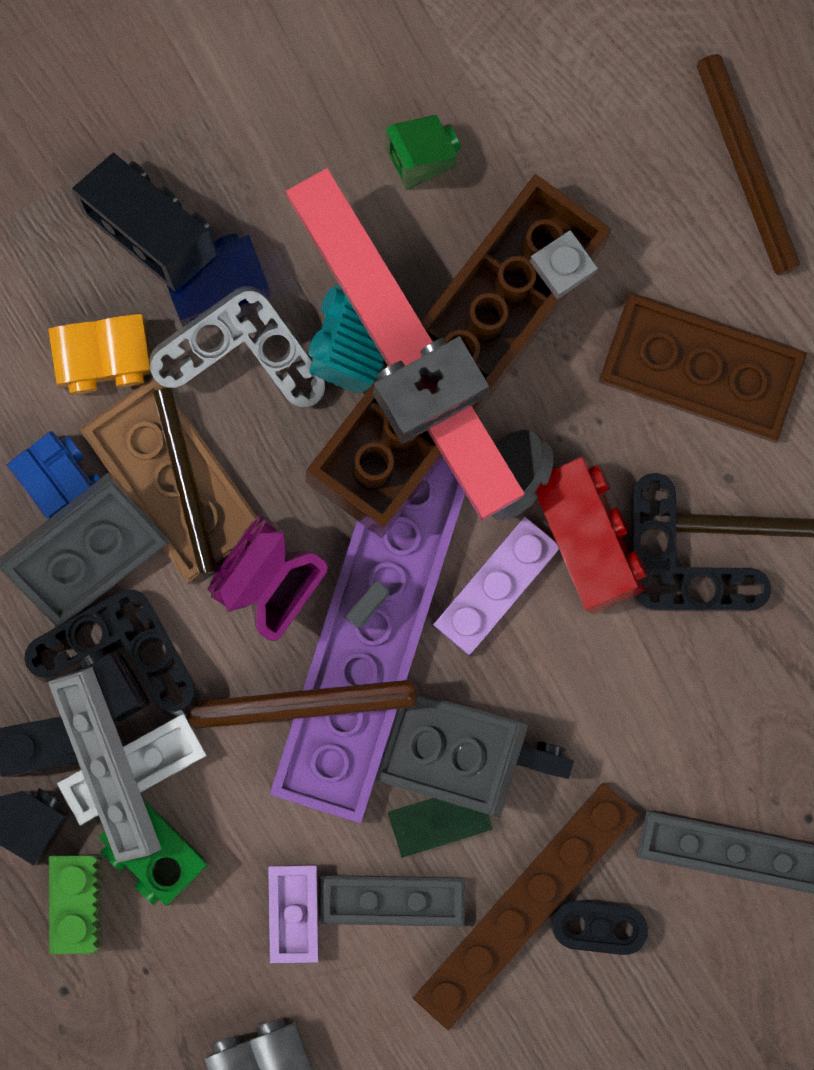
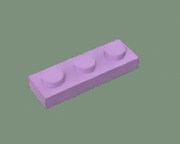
M524 517L433 626L470 656L558 552L559 547L557 543Z

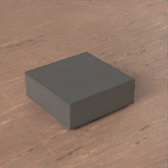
M377 580L374 581L343 618L355 628H362L390 595L388 594L389 590Z

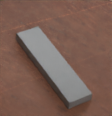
M93 667L49 681L48 684L116 862L119 863L148 856L161 849L160 843Z

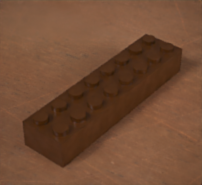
M534 174L421 321L433 342L440 338H445L447 342H450L459 336L464 342L489 385L487 397L472 405L476 414L569 294L568 292L557 300L530 263L531 256L571 230L586 253L594 261L605 247L612 230L537 174ZM373 383L308 467L305 482L373 533L383 538L442 461L443 456L427 430L401 444L373 395Z

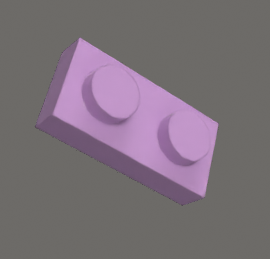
M317 865L268 866L270 963L319 962Z

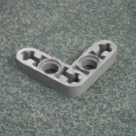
M244 286L234 290L157 345L149 358L150 371L154 380L164 387L177 388L187 383L245 341L280 391L293 405L310 407L322 398L325 391L324 379H319L318 376L309 373L313 361L266 295L252 286ZM244 299L251 304L256 301L260 302L256 307V311L265 325L271 318L275 320V323L263 327L254 338H251L249 335L257 331L251 319L247 315L241 318L236 316L241 312L239 302ZM215 325L222 330L223 340L218 347L205 349L197 343L196 336L202 327ZM272 335L284 336L289 341L288 352L279 359L268 358L263 353L264 341ZM188 339L192 351L200 359L193 362L189 354L180 360L179 366L181 371L174 375L170 370L163 373L159 370L163 367L161 358L168 354L172 359H175L185 353V348L181 342ZM298 356H301V358L303 359V360L294 362ZM293 362L302 377L305 379L311 376L314 377L310 382L313 389L311 392L305 394L301 389L295 392L291 391L295 388L296 384L287 367ZM285 369L281 375H278L276 372Z

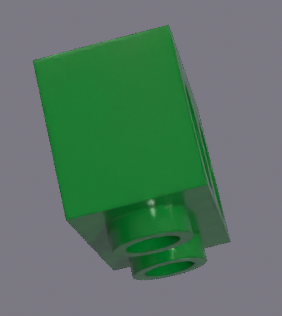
M142 797L161 849L148 856L117 863L104 831L98 837L106 845L100 852L118 871L121 872L127 867L139 879L134 887L152 905H155L160 900L165 906H168L210 864ZM165 857L176 860L181 868L179 880L170 886L160 883L155 875L157 863Z

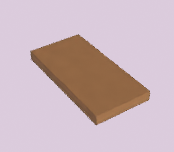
M152 378L79 430L115 480L167 535L169 543L163 549L186 582L190 584L201 575L198 572L153 394L154 391L165 387ZM175 402L217 565L228 556L250 523L257 516Z

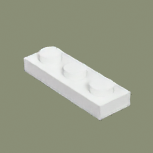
M184 714L123 747L140 793L207 756ZM82 770L57 783L80 826L99 816Z

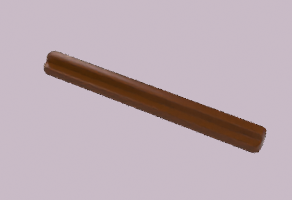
M721 55L707 56L698 61L697 69L773 270L777 275L790 273L799 267L800 261Z
M401 680L197 701L194 708L187 713V721L191 727L198 729L409 708L417 704V688L414 682Z

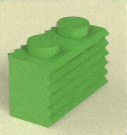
M98 855L49 856V954H92L102 948V945L98 942L103 937L98 932L103 927L99 923L103 917L98 913L103 908L98 903L102 899L98 893L103 889L98 884L102 880L98 875L102 870L98 865L102 859Z

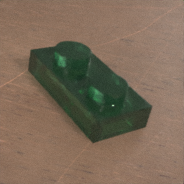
M435 798L388 812L401 858L493 830L488 814Z

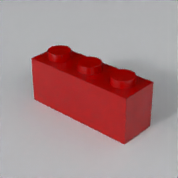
M580 457L553 469L548 483L545 486L540 483L535 493L538 496L539 503L585 611L596 614L645 592L646 590L641 579L647 577V572L637 551L635 550L631 553L628 551L622 536L628 534L629 531L620 510L617 507L610 509L604 492L610 490V486L599 464L592 466L590 461Z

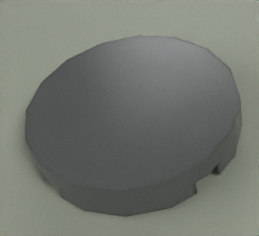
M519 430L506 435L495 444L525 495L518 501L491 515L494 519H509L525 511L536 501L538 496L534 492L541 483L545 486L551 477L554 461L552 447L534 431Z

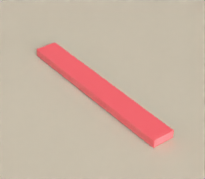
M328 168L286 190L288 201L387 365L390 366L398 361H403L406 366L421 358L420 351L433 341ZM423 378L420 380L418 391L428 389L431 394H435L438 381L429 384ZM472 406L427 430L481 521L524 497V491Z

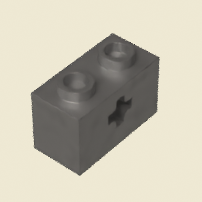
M460 336L450 342H447L445 338H440L420 351L421 358L406 366L403 361H398L386 367L377 375L379 381L374 383L373 395L401 444L487 397L489 385ZM425 378L429 384L438 381L436 393L431 394L428 389L418 391L420 380Z

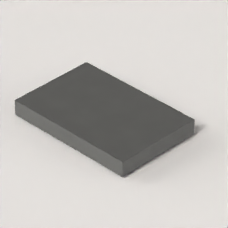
M108 472L0 557V570L57 627L76 616L167 545L169 540L164 531Z
M417 693V704L414 707L399 708L396 711L375 780L500 818L528 725Z

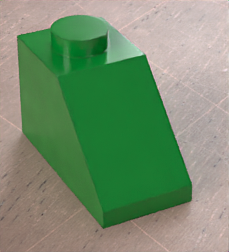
M437 114L395 123L386 127V150L406 190L456 167V151L461 150L459 140L450 124L442 126Z

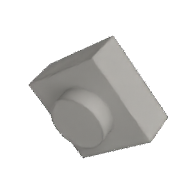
M571 230L530 258V263L557 300L594 276L598 270Z

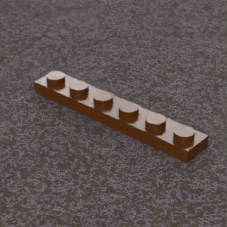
M601 783L416 992L412 999L449 1031L639 814L609 787Z

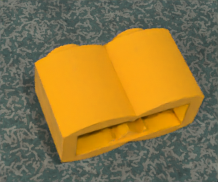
M142 314L74 323L48 329L56 385L60 388H69L70 395L97 391V383L115 380L116 387L141 385L144 383L143 376L151 375L149 363L151 355L146 319Z

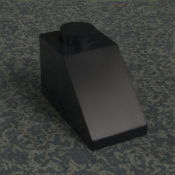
M38 788L35 795L29 791H20L0 796V846L33 866L40 865L69 815L59 810L64 802L41 788Z

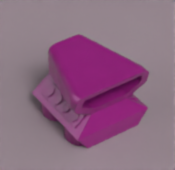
M260 514L250 523L218 571H216L207 591L211 593V598L226 608L227 612L252 605L257 631L266 639L276 641L281 638L323 579L328 566L321 557L313 552L287 551L282 529L275 521H270Z

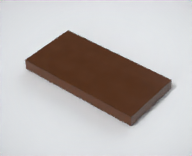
M629 292L598 383L777 443L807 353Z

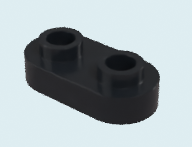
M569 901L557 908L551 921L552 932L556 940L563 946L574 950L630 955L640 950L648 937V926L643 915L627 906ZM574 915L580 916L584 921L583 930L577 934L570 933L566 928L567 920ZM620 921H627L631 926V934L626 939H618L614 934V927Z

